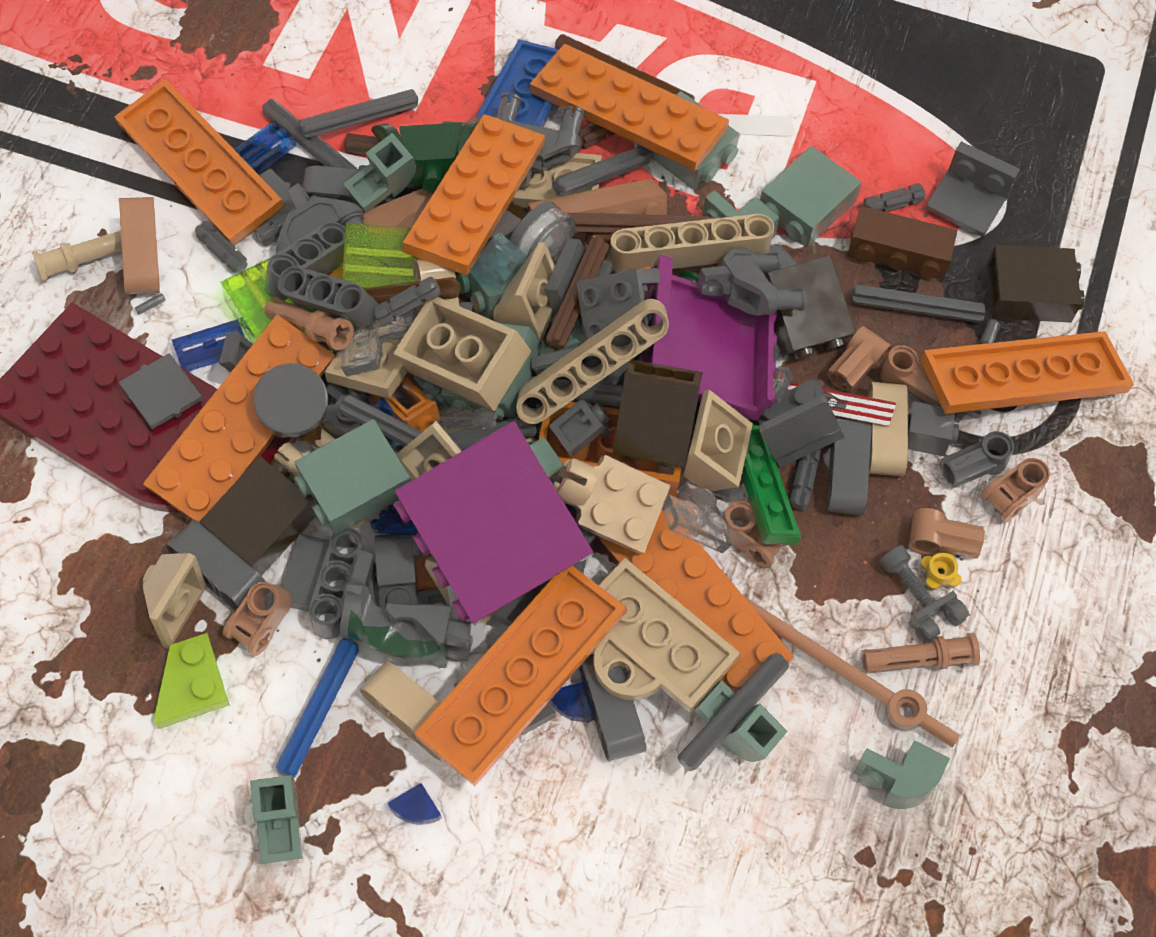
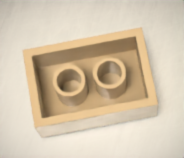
M436 297L429 302L426 301L393 354L409 373L495 411L531 353V350L516 330Z

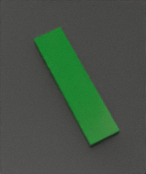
M752 425L741 476L763 543L797 545L801 539V534L777 464L760 433L759 426Z

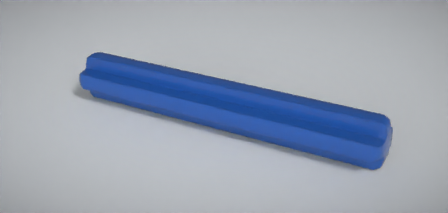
M342 638L339 641L276 764V770L279 774L296 777L359 652V646L353 640Z

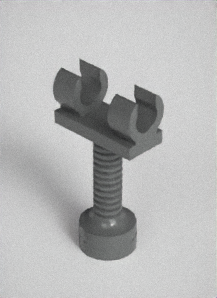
M900 545L884 555L879 563L887 574L896 573L905 583V586L910 589L909 591L912 592L911 594L914 595L920 606L923 607L921 611L912 616L908 624L912 629H915L917 636L923 643H930L932 639L941 634L938 625L931 618L932 616L943 610L947 620L956 627L966 621L965 618L970 616L965 604L957 599V594L954 590L935 601L909 567L908 562L911 560V556L903 545Z

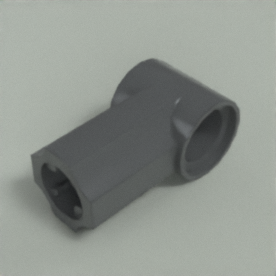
M990 432L985 435L983 441L942 458L940 465L943 470V476L949 485L951 484L956 488L986 474H1000L1008 465L1014 451V442L1004 432ZM989 450L997 451L1001 456H994Z

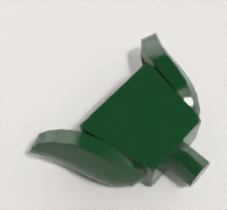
M481 118L469 120L463 128L462 122L399 126V134L394 126L386 123L373 126L371 131L379 143L393 133L414 158L416 172L410 184L414 186L423 185L425 191L434 193Z

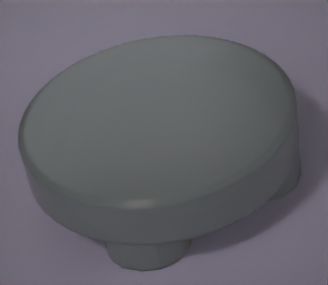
M292 363L276 366L267 371L256 385L253 400L257 416L261 423L277 437H297L307 434L326 418L328 394L325 384L316 372L306 366Z

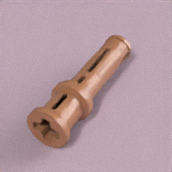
M271 297L272 302L267 300L265 303L264 314L267 318L273 320L276 315H279L297 329L306 332L308 338L317 343L324 341L330 348L338 351L347 348L353 339V325L344 318L334 319L330 313L323 310L311 312L277 297Z
M972 632L967 633L965 637L944 639L943 636H937L930 643L881 649L862 650V662L865 673L932 665L942 670L947 669L948 665L969 663L971 666L979 665L980 649L976 634Z

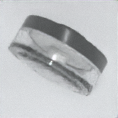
M548 201L536 206L522 219L514 230L508 244L507 251L509 257L522 267L539 242H545L554 263L559 258L566 241L572 239L574 235L575 220L553 202Z

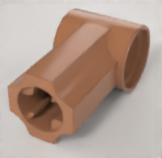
M862 326L850 340L846 351L828 370L827 377L831 381L832 386L840 392L847 391L850 393L871 369L876 370L889 354L892 345L865 326Z
M902 345L892 348L879 372L882 383L907 385L908 392L929 405L937 406L939 400L922 363L919 362L916 352L912 348Z
M920 508L913 512L909 548L921 555H935L939 552H946L978 559L984 543V527L945 519V515L938 510Z

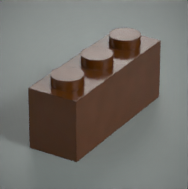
M860 206L847 256L864 262L889 266L895 270L913 272L927 278L944 280L952 259L958 230Z

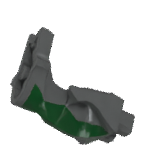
M359 550L351 579L345 589L340 624L341 637L364 641L370 648L395 657L415 661H430L439 669L447 668L449 658L468 661L473 643V637L470 635L471 622L453 619L452 608L442 603H423L419 605L387 603L386 609L378 607L374 594V582L377 572L374 556L367 551Z

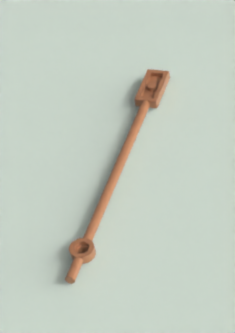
M571 508L570 514L576 519L577 513ZM746 598L776 635L887 706V716L895 727L902 730H912L919 726L948 746L954 747L961 735L927 714V704L921 694L910 689H903L894 693ZM903 706L908 707L912 711V716L904 717L901 715L899 708Z

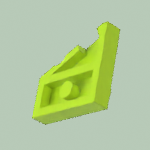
M207 633L170 645L154 715L157 729L230 705Z

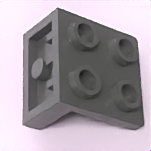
M961 141L955 150L947 173L928 201L926 210L983 237L1009 196L1020 169Z
M634 269L576 281L585 341L644 301V292H648L647 285L661 283L659 269ZM647 315L642 318V322L648 326ZM624 334L617 335L612 339V343L618 347L628 345L631 342V338Z

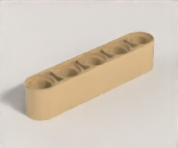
M750 214L621 229L616 231L611 237L609 260L613 266L612 270L619 273L641 269L648 265L652 268L659 255L672 258V269L722 263L723 258L732 248H748L752 253H768L774 233V223L768 216L763 214Z
M655 299L642 301L520 388L517 397L516 409L519 418L529 424H537L544 421L660 340L669 328L665 305ZM649 313H655L662 319L655 326H647L642 322V318ZM624 334L631 338V342L625 347H618L612 343V339L617 335ZM593 355L602 361L599 366L594 368L587 367L582 362L585 357ZM564 376L569 378L572 384L566 388H559L554 385L553 381L557 377ZM535 397L540 399L543 404L538 408H530L525 405L524 401L527 398Z

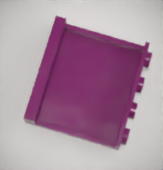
M659 255L651 269H659L661 283L647 285L648 292H645L644 300L655 299L665 305L669 328L660 340L640 353V361L703 372L697 403H701L704 390H711L742 416L757 421L765 409L771 408L776 396V390L773 388V376L776 370V361H773V350L777 341V336L774 334L777 310L772 315H752L729 305L724 297L701 294L696 282L672 275V258ZM647 314L648 326H655L662 319L658 314Z
M515 421L395 490L399 500L393 503L404 523L412 520L419 533L412 537L422 554L425 556L431 552L438 566L433 568L432 571L443 589L451 586L458 599L451 603L462 622L470 619L474 626L479 621L576 563H581L591 557L594 553Z

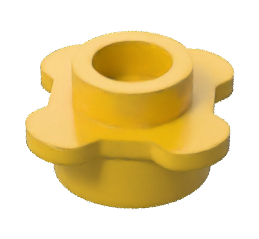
M938 553L933 557L925 556L922 559L921 567L926 571V585L930 589L937 590L940 586L945 585L957 587L960 584L961 576L957 573L958 563L952 554ZM938 569L944 570V574H940Z

